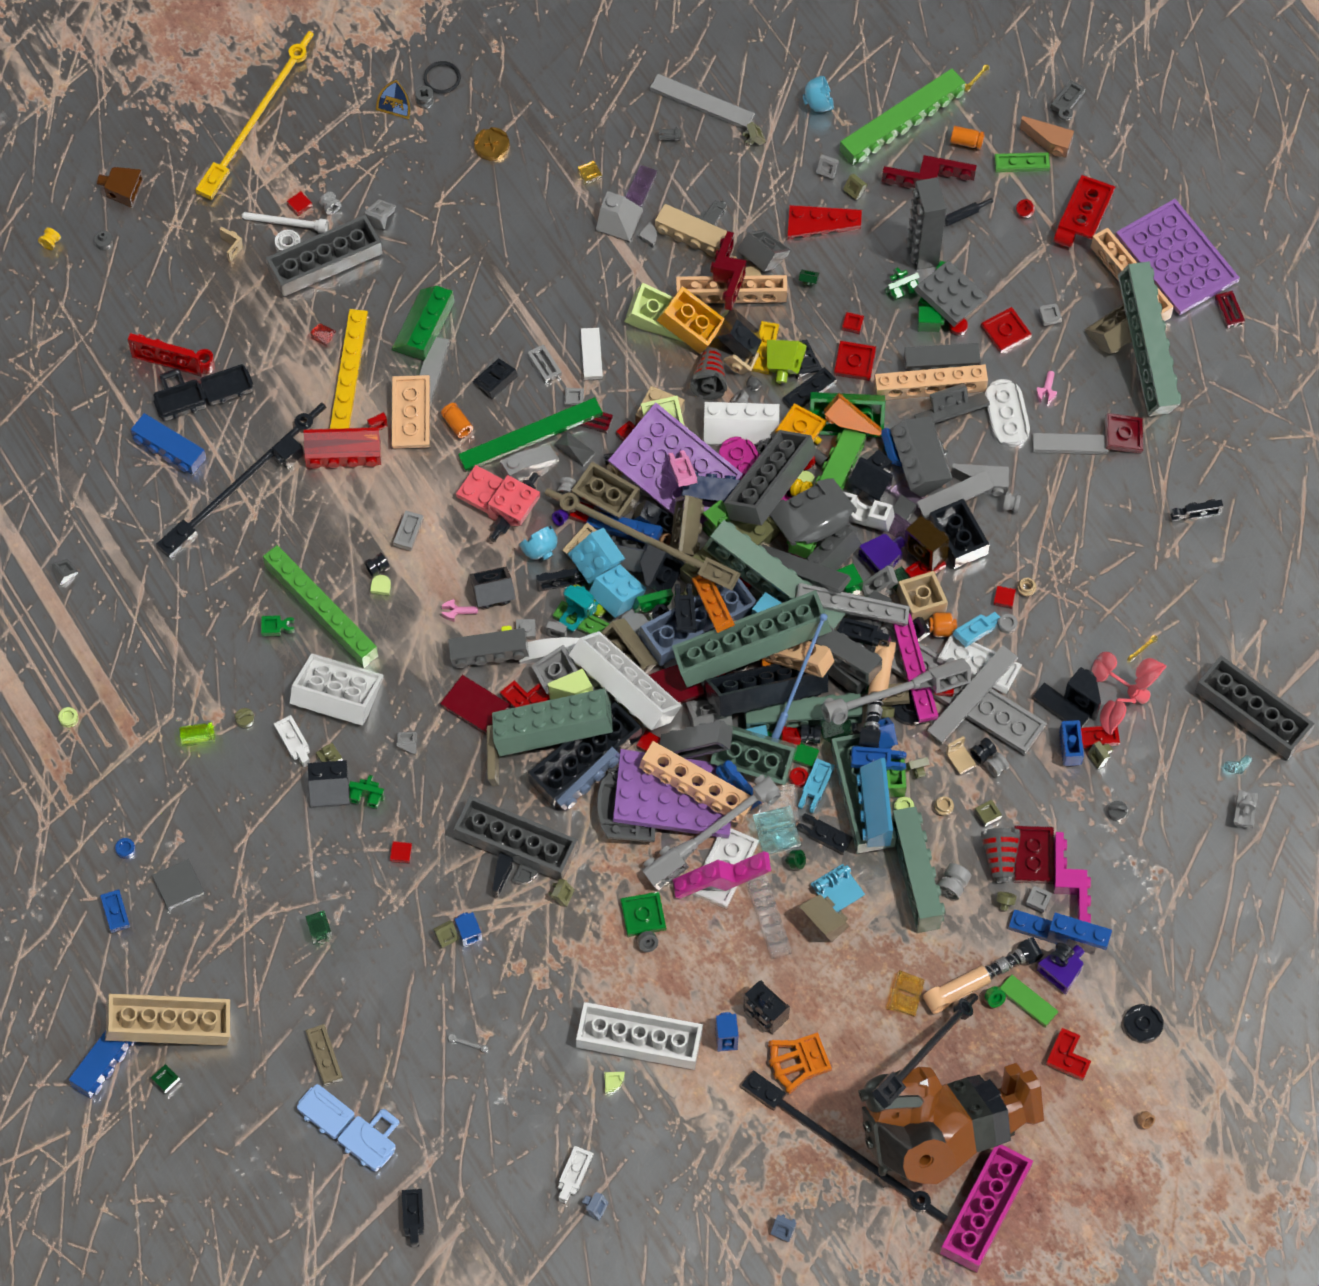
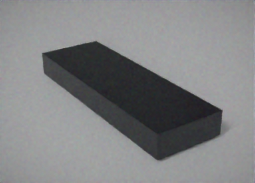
M824 367L784 396L782 401L789 409H791L794 403L804 407L810 402V392L823 393L834 385L837 379Z
M1045 682L1033 695L1032 699L1061 720H1079L1081 728L1091 717V715Z

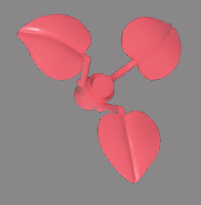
M1102 652L1097 656L1091 670L1097 678V682L1105 681L1110 675L1128 687L1127 693L1131 698H1118L1115 702L1110 700L1103 706L1100 713V722L1108 734L1112 735L1115 728L1122 722L1126 714L1124 702H1132L1133 704L1136 701L1141 704L1148 702L1150 691L1146 688L1167 667L1165 664L1153 658L1144 659L1136 669V684L1130 685L1112 672L1117 665V659L1114 654Z

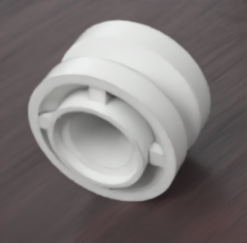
M283 230L275 237L276 252L301 243L300 236L293 230Z

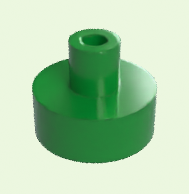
M993 986L987 989L984 998L991 1007L997 1008L1005 1002L1006 994L1000 987Z

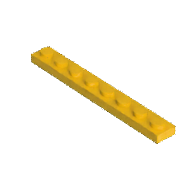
M349 309L330 429L350 428L368 319V311Z

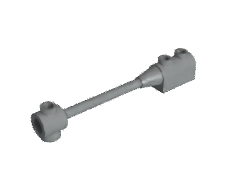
M949 658L945 661V664L939 666L933 663L924 673L909 682L849 702H845L842 698L836 700L827 698L821 706L822 714L828 723L833 721L839 725L846 721L849 709L910 689L931 687L937 694L970 683L971 667L963 658L957 660Z
M764 775L757 777L754 780L756 785L753 787V795L697 837L676 847L670 848L665 846L660 850L661 856L658 859L649 858L643 864L645 868L642 871L657 890H660L688 869L689 866L685 860L697 849L698 845L755 802H767L768 805L775 803L781 797L780 790L769 775L766 778Z

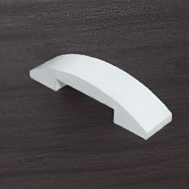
M561 637L528 642L529 657L519 660V664L536 663L562 645L570 653L579 638Z

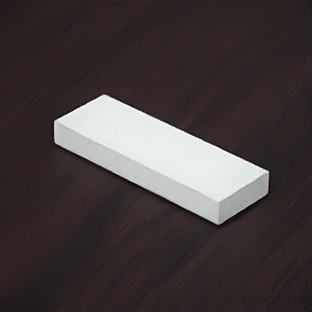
M599 328L581 329L584 380L603 379Z

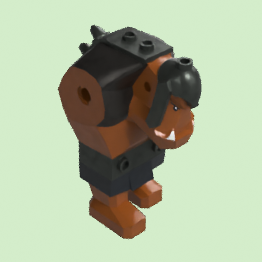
M1017 1063L1004 1067L1001 1088H997L990 1079L985 1081L980 1074L941 1085L932 1068L916 1067L902 1081L906 1086L904 1091L885 1109L876 1101L871 1092L888 1074H880L870 1079L863 1089L858 1090L861 1101H866V1106L862 1107L863 1128L866 1136L865 1143L880 1164L878 1168L879 1175L885 1176L888 1171H894L900 1175L902 1180H910L922 1184L937 1185L952 1175L977 1152L1011 1141V1136H1015V1130L1024 1124L1034 1125L1044 1121L1042 1091L1039 1079L1032 1070L1023 1072Z

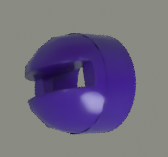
M562 509L555 511L552 514L553 522L558 526L565 524L568 520V513Z

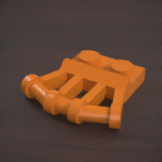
M818 1032L796 1040H770L768 1042V1047L770 1048V1060L768 1062L770 1067L774 1069L775 1073L773 1075L775 1079L781 1082L788 1094L793 1093L807 1079H812L815 1076L832 1071ZM778 1048H795V1051L778 1056ZM799 1057L801 1063L784 1069L781 1068V1063ZM804 1070V1073L793 1083L786 1077V1075Z

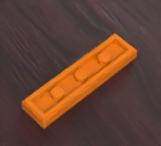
M699 575L692 578L717 633L734 626L735 624L716 584Z

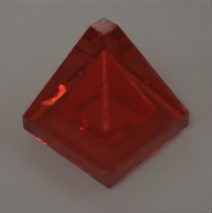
M320 323L310 332L311 339L327 346L335 335L336 330Z

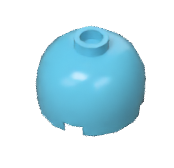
M823 75L810 80L806 84L805 94L802 95L805 105L809 104L810 108L815 112H826L834 109L833 98H830L829 93L831 92L830 87Z
M550 525L532 534L529 541L523 540L519 547L530 559L537 560L542 558L545 561L553 556L552 551L557 547L558 543L557 535Z

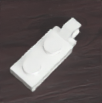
M290 715L274 723V727L294 760L299 758L303 767L308 766L307 763H310L307 755L310 753L309 746L292 716Z
M574 1146L559 1180L558 1189L562 1190L559 1195L560 1202L567 1204L570 1194L575 1195L579 1190L594 1153Z

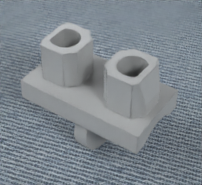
M1239 790L1233 824L1239 827L1253 828L1258 800L1257 793H1247Z

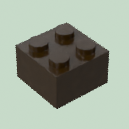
M920 516L905 529V550L924 564L930 571H934L948 558L949 538L944 531H939L932 521Z

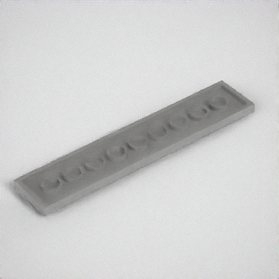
M885 622L881 630H883V633L891 635V642H896L891 671L907 680L894 628ZM919 643L926 670L933 663H936L938 666L942 665V663L937 662L938 654ZM868 645L866 647L867 650L875 652L876 646ZM969 683L955 687L953 697L934 695L932 688L931 690L934 698L949 706ZM991 689L966 717L1024 755L1047 724L994 689Z

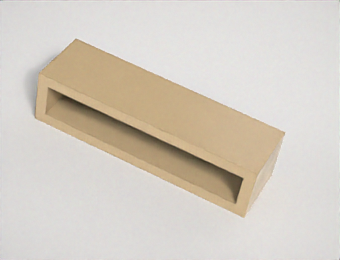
M664 204L655 219V229L660 234L668 235L676 241L686 243L693 249L704 251L712 257L716 255L717 250H720L721 239L725 238L727 233L726 230L667 204Z

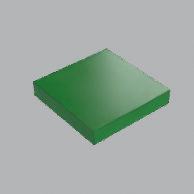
M659 892L620 898L627 937L637 936L645 931H666L667 928Z

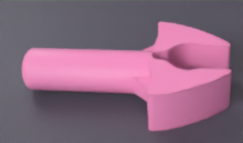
M1053 371L1047 372L1044 387H1037L1036 394L1040 403L1045 393L1049 396L1047 404L1051 403L1057 395V391H1052L1051 389L1055 375Z
M454 599L442 605V609L452 610L451 612H442V616L455 622V616L458 614L478 613L477 606L458 607L455 605Z

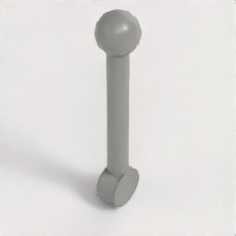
M454 1034L448 1036V1040L451 1043L465 1044L480 1049L483 1053L488 1051L486 1045L481 1046L456 1038Z

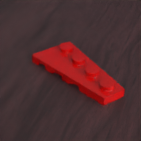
M790 205L787 240L799 236L803 238L810 237L812 234L819 233L825 235L832 231L861 229L862 210Z

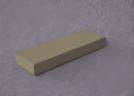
M493 725L487 726V779L492 787L499 786V753L493 742Z
M325 1024L305 1030L323 1085L327 1086L342 1081L343 1077Z

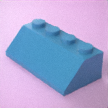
M880 758L860 767V774H856L857 786H861V792L858 793L859 804L863 805V811H860V820L865 825V829H862V839L866 841L867 847L891 846L893 827L885 758Z

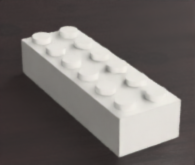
M600 631L579 638L569 654L576 665L581 666L591 678L598 681L602 688L609 691L617 702L623 704L630 714L640 719L648 729L654 730L671 723L682 707L679 702Z
M584 1002L576 1038V1048L695 1070L703 1024Z

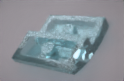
M791 805L753 815L762 852L765 851L773 854L801 847Z

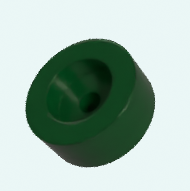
M792 850L789 856L785 858L786 864H789L793 870L803 869L806 864L805 853L802 850Z

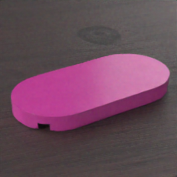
M737 436L725 440L719 450V455L743 473L739 479L740 481L760 456L750 440Z

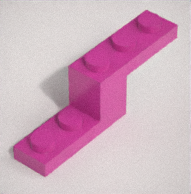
M1056 832L1054 837V894L1077 895V919L1091 923V914L1087 913V907L1091 906V895H1087V889L1091 887V877H1087V870L1067 869V857H1064V851H1067V839H1064V832Z
M763 851L735 864L718 859L673 879L675 897L682 899L709 886L727 891L771 871L769 853Z

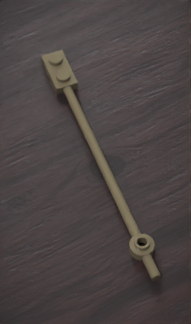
M549 488L545 490V495L559 501L561 508L566 512L572 513L578 510L646 544L665 551L699 568V576L730 591L733 590L741 575L739 572L706 557L704 562L695 559L580 504L579 498L573 493L569 492L562 495Z

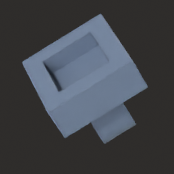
M595 1192L592 1198L585 1195L582 1204L586 1205L585 1208H587L586 1210L591 1217L599 1221L609 1204L603 1194Z
M784 1214L778 1215L771 1234L790 1242L797 1224L796 1220L793 1219L791 1221L785 1218L786 1215Z

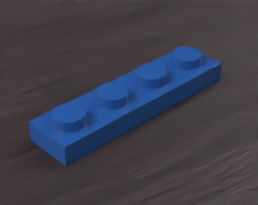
M597 511L658 541L663 532L661 526L625 517L618 519L611 514ZM590 516L587 520L596 530L604 528L610 535L642 542Z

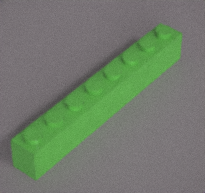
M953 69L948 70L840 141L839 151L852 165L863 162L871 153L878 152L882 146L890 144L900 134H905L914 125H919L926 117L934 115L941 107L944 108L955 98H960L965 92L966 82Z
M845 428L843 433H839L836 439L837 445L831 448L829 453L830 459L825 461L822 468L823 474L822 476L818 475L816 481L833 478L843 490L864 448L866 434ZM787 540V544H789L788 552L807 558L814 551L818 541L806 544V541H795L796 545H791Z
M278 545L263 556L264 566L363 668L378 657L377 646Z

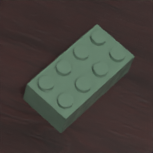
M731 726L733 732L730 749L713 753L710 763L723 766L724 762L729 760L735 764L739 772L755 777L764 775L766 778L769 775L773 782L786 785L798 745Z

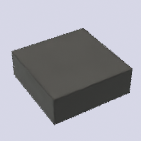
M900 495L893 510L895 514L908 521L918 505L905 496Z

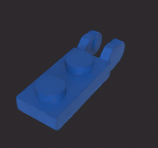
M853 746L851 767L860 768L880 758H885L886 770L902 771L906 769V764L903 762H892L891 758L903 760L906 759L907 753L886 748Z
M727 760L723 766L720 765L716 768V774L720 779L751 796L753 795L752 786L739 771L737 772V767L733 762ZM755 802L751 810L760 805L762 802Z

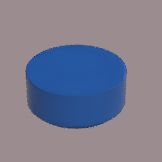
M122 838L115 845L117 855L123 859L132 857L136 850L134 842L129 838Z

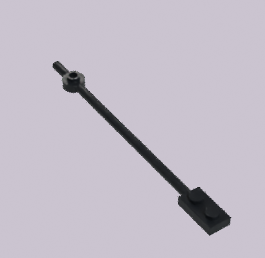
M321 402L309 414L301 413L296 416L293 429L189 523L184 519L180 521L156 543L157 548L169 558L174 556L197 535V530L194 528L274 456L273 448L288 435L294 438L299 432L303 433V430L313 429V420L327 408L326 405Z
M973 993L967 1000L961 998L953 1005L954 1014L897 1075L894 1071L888 1074L871 1092L884 1109L890 1106L906 1088L902 1081L958 1020H966L973 1015L972 1005L978 1000L977 994Z
M753 1070L741 1085L743 1090L773 1111L777 1106L781 1107L910 1199V1206L915 1212L923 1213L927 1211L943 1223L948 1218L946 1214L931 1204V1198L925 1191L913 1192L888 1173L885 1176H880L878 1166L783 1100L786 1093ZM923 1198L925 1202L919 1203L917 1199Z

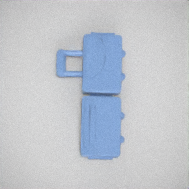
M316 1084L313 1088L311 1087L298 1102L297 1110L304 1116V1120H310L320 1128V1133H326L332 1139L338 1137V1143L345 1148V1152L351 1153L358 1158L361 1165H367L376 1172L394 1154L396 1146L387 1137L400 1122L387 1110L381 1109L370 1123L360 1116L354 1119V1112L319 1084ZM381 1117L392 1124L384 1134L373 1127Z

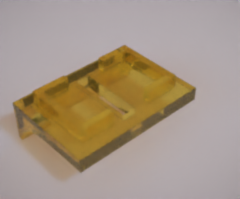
M899 970L894 979L886 1010H896L915 1017L925 980ZM898 990H902L912 995H915V997H911L909 995L898 992Z

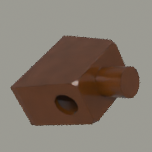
M113 167L109 176L99 174L97 179V185L104 186L107 198L131 208L143 182L140 169Z

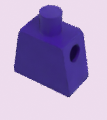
M883 534L861 544L858 555L876 574L886 566L894 568L901 561L902 551L900 549L905 546V540L899 536L892 541L887 534Z
M1079 945L1074 946V955L1068 959L1066 967L1055 964L1049 956L1040 961L1037 967V971L1065 995L1083 969L1084 963L1080 958L1085 951Z

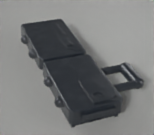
M243 364L204 376L200 379V384L195 379L184 382L181 371L177 368L160 374L159 378L164 390L154 392L153 402L158 416L163 421H168L206 408V398L209 405L212 406L218 403H225L227 400L236 397H243V395L253 392L254 384L248 369ZM177 376L180 384L168 388L166 380Z

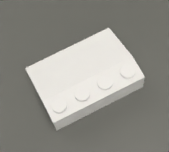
M311 653L292 685L290 704L363 726L370 713L384 675Z

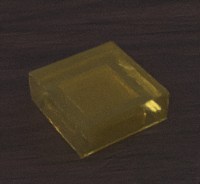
M595 161L578 167V172L585 184L602 178V174Z

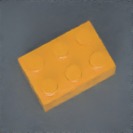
M682 286L656 321L701 354L714 339L725 318Z

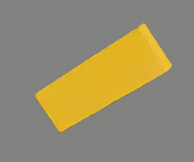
M761 321L759 334L762 342L757 350L759 356L752 372L769 375L770 370L767 368V340H777L779 324Z

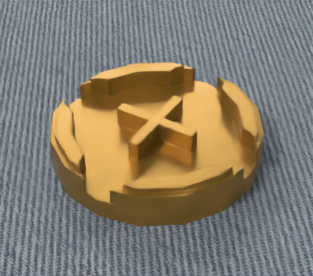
M496 127L481 130L474 139V149L477 155L488 161L503 158L510 148L507 133Z

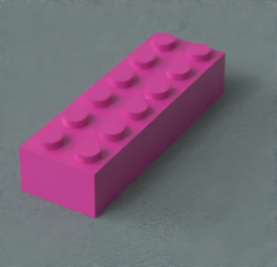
M1002 1144L993 1148L942 1245L940 1254L976 1273L978 1272L1031 1170L1033 1160Z

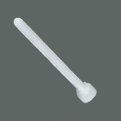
M243 212L241 215L245 220L311 228L318 231V233H324L328 230L327 219H319L314 222Z

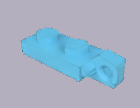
M996 612L987 617L980 614L955 629L953 636L967 647L992 632L1000 616Z

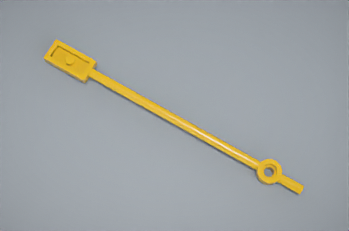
M311 31L306 33L300 44H294L289 48L290 59L221 163H212L195 189L197 194L210 200L214 198L230 174L229 169L226 168L294 64L306 59V46L314 36Z

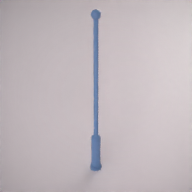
M824 613L820 615L819 625L817 627V630L815 632V635L813 637V640L811 642V645L809 647V650L807 652V655L805 657V660L803 662L795 685L792 689L784 712H781L780 717L772 734V738H780V735L788 718L787 712L789 710L797 687L800 683V680L802 678V675L804 673V670L806 668V665L808 663V660L810 658V655L812 653V650L814 648L824 621L827 620V615Z

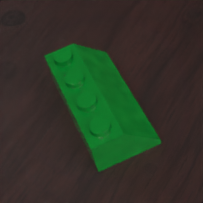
M437 285L421 289L397 336L392 351L424 361L455 303L453 291Z
M810 392V412L826 420L824 409L838 393ZM840 393L880 426L881 430L884 429L885 395ZM827 421L819 435H838L843 433L845 428ZM861 432L866 434V437H882V435L878 436L874 434Z

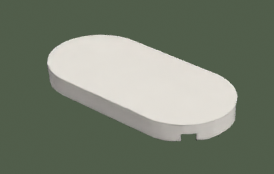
M996 380L990 384L985 392V396L990 402V405L986 407L993 436L1003 446H1020L1028 439L1030 432L1022 391L1017 384L1015 385L1010 380Z

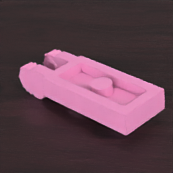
M680 451V458L676 459L673 453H668L670 466L678 486H689L697 483V476L685 451Z

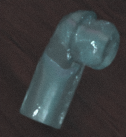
M1245 755L1240 762L1226 761L1224 769L1232 774H1242L1253 760L1250 756Z

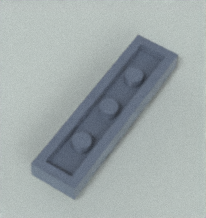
M611 747L556 802L565 811L568 808H572L581 795H585L590 791L591 785L594 782L600 781L610 767L613 768L618 764L621 755Z

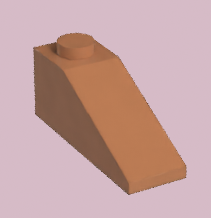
M1022 116L1020 129L1047 152L1057 157H1067L1073 140V130Z

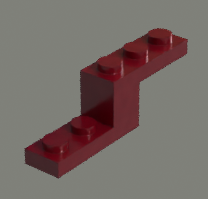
M923 155L920 173L884 166L881 182L890 185H901L906 188H915L916 181L936 178L939 174L946 177L952 176L974 181L977 165Z
M727 231L725 238L721 239L720 250L716 251L715 262H712L710 272L713 273V281L727 283V290H724L722 301H725L726 310L733 309L746 275V260L730 257L734 247V232Z

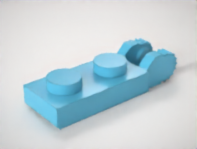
M818 758L816 759L802 791L798 808L802 809L805 806L807 796L814 798L809 812L814 813L818 802L824 794L835 765Z

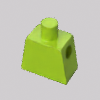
M767 340V368L777 373V383L786 384L788 374L799 373L807 347L800 341Z

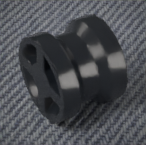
M1058 942L1055 946L1056 950L1051 952L1049 958L1055 964L1066 967L1068 959L1074 955V950L1068 945Z

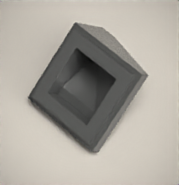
M68 559L52 564L59 585L78 574V571Z

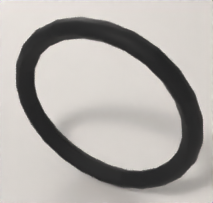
M438 61L426 68L423 80L425 85L430 87L433 92L448 93L457 88L461 80V74L454 64L447 61ZM437 65H448L456 71L457 81L451 88L445 90L435 89L427 81V74L430 69Z

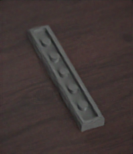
M762 545L768 554L772 557H777L785 567L794 570L802 580L840 594L851 580L850 576L845 573Z

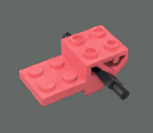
M475 465L456 493V497L489 514V518L495 521L493 524L495 530L489 536V539L496 542L500 534H506L510 526H521L539 500L540 492L535 490L534 484L540 475L533 472L529 480L520 482L509 475L502 479Z

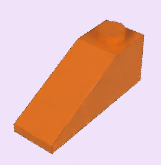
M840 393L824 409L825 418L831 424L835 423L840 427L878 436L882 433L880 426Z

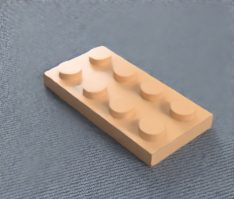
M430 375L392 376V448L430 447Z

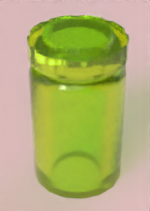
M212 722L179 727L182 746L209 742L210 740L211 742L215 741V729Z

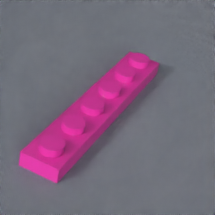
M910 613L906 626L892 623L908 682L926 671ZM931 687L910 689L919 723L938 719Z

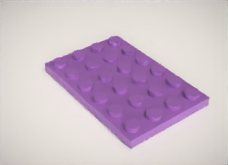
M1176 199L1171 200L1116 232L1115 236L1137 263L1150 261V265L1154 269V284L1157 285L1159 290L1174 306L1173 308L1179 316L1239 282L1240 277Z
M656 402L608 460L609 463L673 515L675 499L680 497L681 487L678 486L670 466L668 453H673L676 459L680 458V451L684 450L691 461L694 471L698 472V476H706L707 473L717 474V478H725V475L736 476V480H739L743 473ZM702 501L704 512L717 502ZM704 515L700 516L701 524L707 519Z
M620 750L619 754L621 756L618 763L613 822L701 834L725 816L714 812L704 803H698L693 797L680 793L670 784H664L654 775L645 773L639 768L645 752ZM686 759L719 778L716 774L718 765L707 761ZM675 773L677 776H680V777L683 776V775L680 774V773ZM709 792L711 795L717 796L716 793ZM731 821L711 836L729 839Z

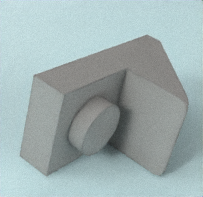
M379 199L365 211V214L373 227L384 230L387 218L394 213L396 205Z
M886 566L863 582L862 589L865 597H868L874 590L885 596L894 594L892 587L898 584L893 567Z

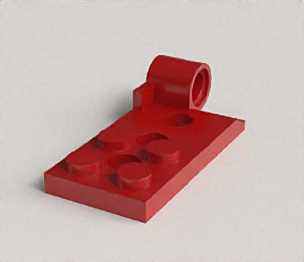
M1081 175L1058 225L1053 242L1071 248L1076 234L1092 239L1096 234L1116 186ZM1089 194H1094L1097 197H1090ZM1087 206L1090 210H1085L1083 207ZM1077 219H1082V220H1084L1085 222H1084V223H1080V222L1077 221Z
M129 334L128 343L132 358L171 369L178 368L182 372L202 377V374H209L215 369L213 353L208 349H201L195 354L194 350L168 344L160 339L146 338L142 334Z

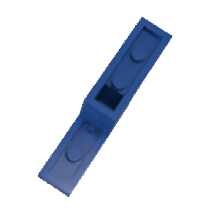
M1015 909L1008 930L1053 944L1058 942L1066 944L1067 940L1071 939L1103 950H1107L1112 933L1111 929L1056 912L1051 921Z

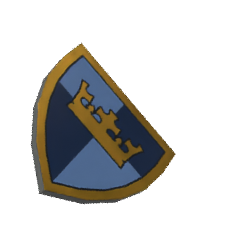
M397 79L389 82L378 95L376 110L410 119L411 103L405 88Z

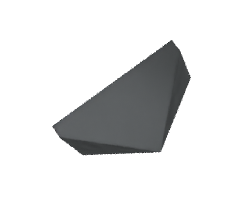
M567 431L554 444V446L581 466H584L595 455L593 450Z

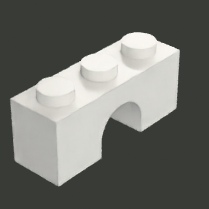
M844 492L857 508L856 513L854 514L853 512L849 517L850 522L886 532L889 531L895 517L893 505L875 500L872 506L861 503L857 495Z

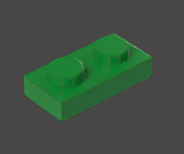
M671 589L638 596L632 607L635 613L641 611L648 612L658 604L668 606L674 594Z

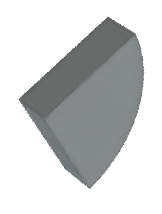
M649 222L640 232L639 238L654 247L657 232L653 224Z

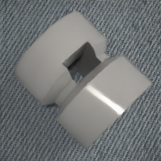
M950 863L944 873L945 877H942L938 884L941 895L956 901L959 900L964 891L963 887H966L971 873L958 864Z

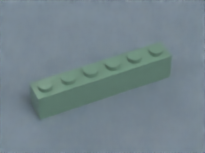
M847 693L839 696L831 694L826 697L809 696L801 700H792L784 727L801 728L802 724H808L811 727L815 725H821V727L837 725L833 721L828 723L825 720L821 709L824 701L827 698H833L834 700L842 698L845 702L861 698L860 694ZM787 702L744 712L746 729L766 725L768 731L774 730ZM862 705L849 709L846 721L839 725L862 723Z

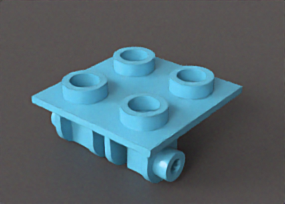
M844 864L811 883V886L818 895L821 894L824 899L828 896L835 904L833 908L836 912L865 896L863 890L850 874V867L848 865L844 866Z

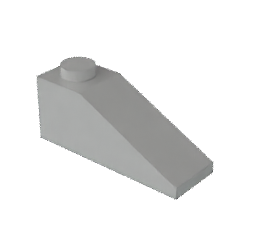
M550 445L515 453L500 461L501 473L505 478L509 475L521 481L531 476L533 472H538L559 461V458Z
M952 464L951 475L956 479L964 481L986 471L994 487L985 492L986 494L1000 497L1008 492L1009 467Z

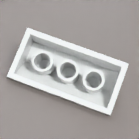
M705 402L704 442L708 446H721L728 438L737 436L750 440L755 447H758L760 444L759 440L770 437L773 439L776 435L775 431L779 426V404Z

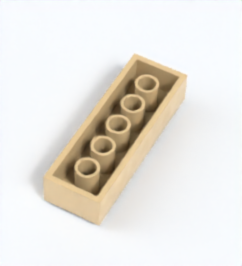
M128 994L108 995L106 1002V1040L227 1046L230 1038V999Z

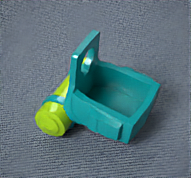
M570 585L563 592L568 609L559 619V622L574 632L584 619L591 615L601 617L607 610L594 599V596L584 586ZM577 613L576 623L568 624L566 618Z

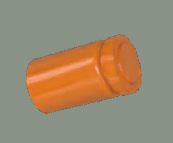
M954 125L950 143L980 150L985 135L982 131L979 132L978 130Z
M450 403L442 409L441 415L458 438H464L473 431L472 424L456 403Z

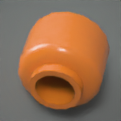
M936 612L932 617H929V632L935 637H950L953 634V630L957 629V619H953L952 614L949 612Z

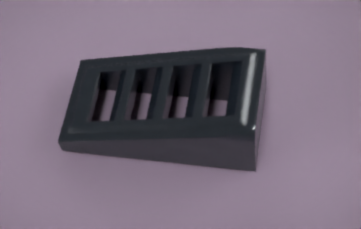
M499 853L492 886L493 898L496 899L499 897L514 867L513 858Z

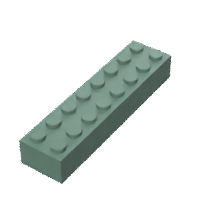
M1150 261L1128 264L1118 274L1148 417L1169 414L1181 402V394L1177 390L1176 385L1177 375L1173 371L1174 361L1169 353L1170 342L1165 334L1166 324L1161 316L1162 306L1158 302V287L1154 284V269L1151 267Z
M723 520L703 547L706 552L723 565L741 574L740 578L761 594L766 592L782 603L796 598L797 585L799 583L812 585L810 582L798 577L794 570L785 567L777 557H772L768 554L764 547L756 545L747 534L739 532L731 522ZM824 609L828 622L833 629L846 614Z
M817 591L809 592L734 622V626L719 633L714 629L673 645L675 658L686 686H693L705 681V679L716 677L813 639L820 622V615L826 614ZM828 619L824 621L818 637L832 632Z

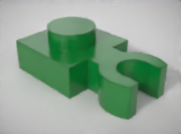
M281 615L261 616V635L281 636V631L294 633V627L287 626L290 623H295L294 618L287 617L281 620Z

